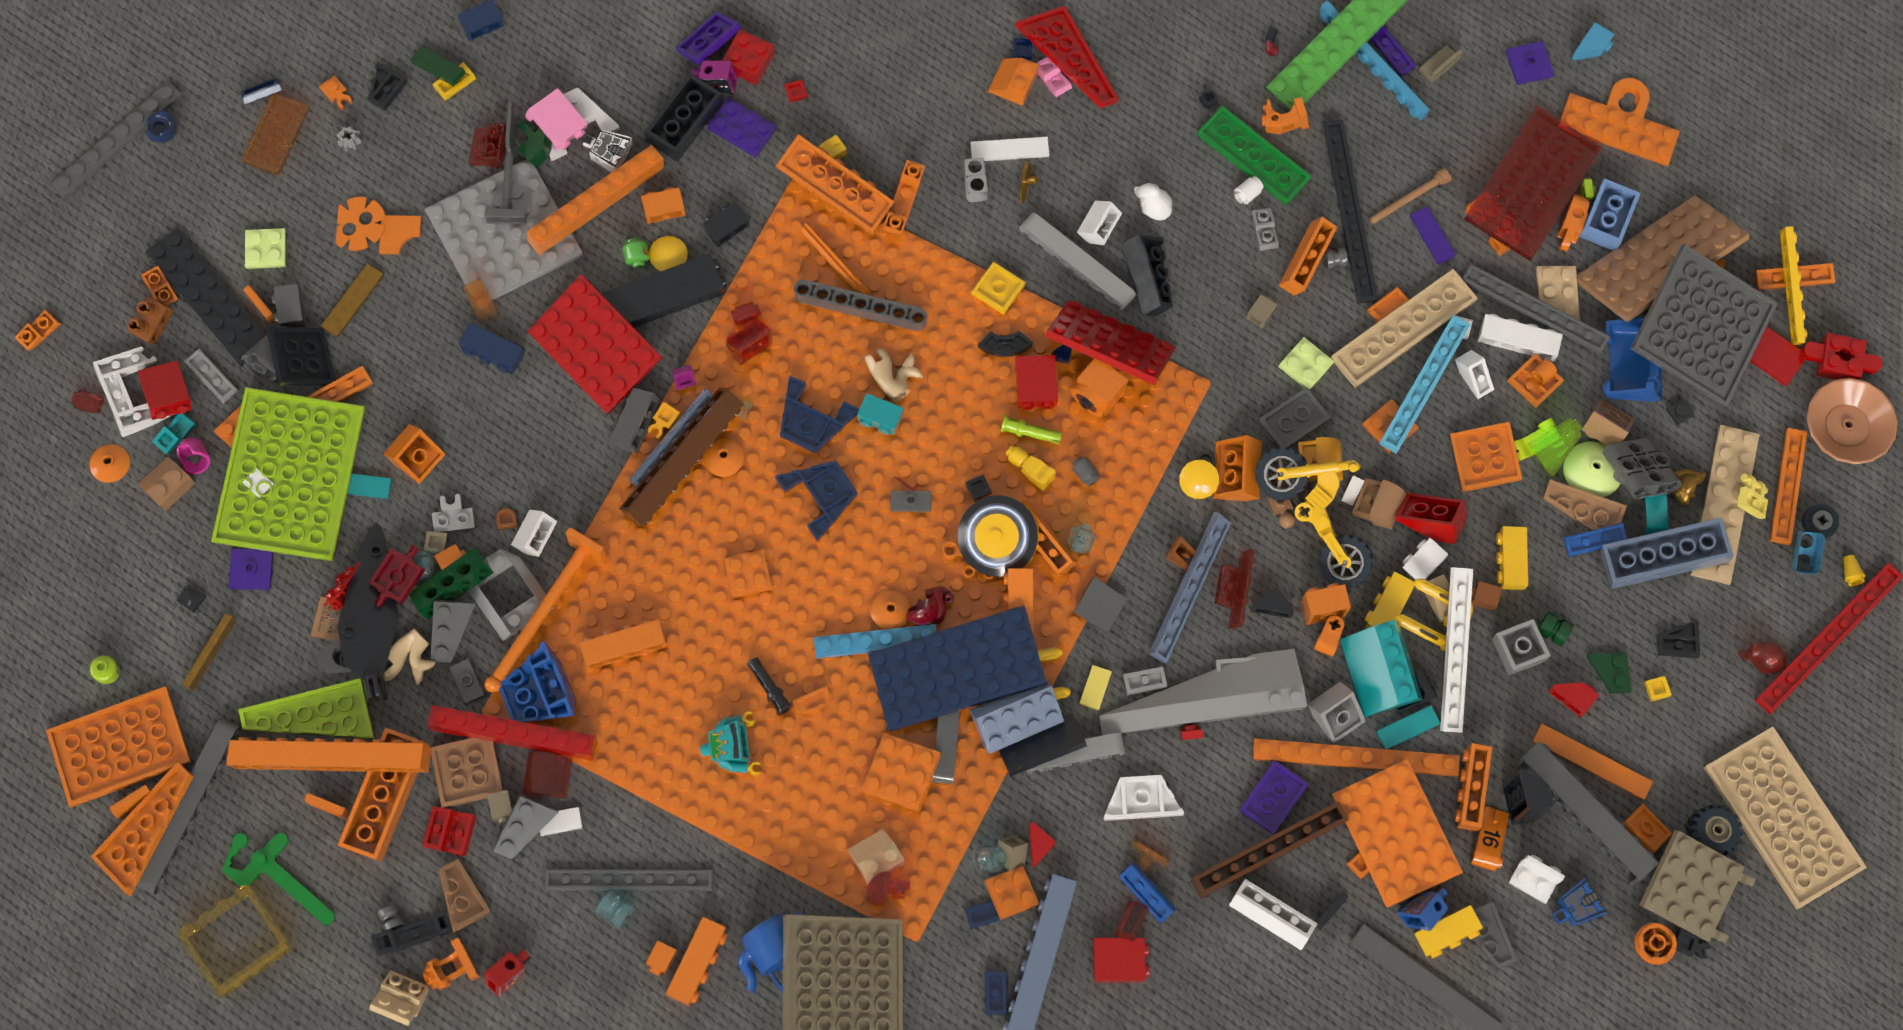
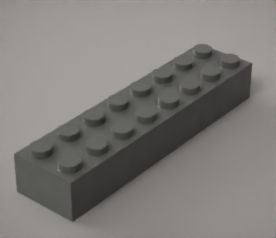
M1539 741L1514 766L1518 770H1526L1548 784L1550 791L1554 792V807L1631 886L1640 882L1659 864L1656 861V856L1651 851H1646L1640 845L1641 841L1626 830L1625 824L1619 819L1616 820L1611 815L1610 809L1604 804L1601 805L1596 800V795L1581 784L1580 778L1575 774H1571L1566 769V764L1561 759H1556L1551 754V749Z

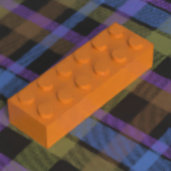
M385 727L380 740H384L385 743H392V740H403L405 743H411L412 740L419 739ZM367 771L337 846L382 862L418 772Z

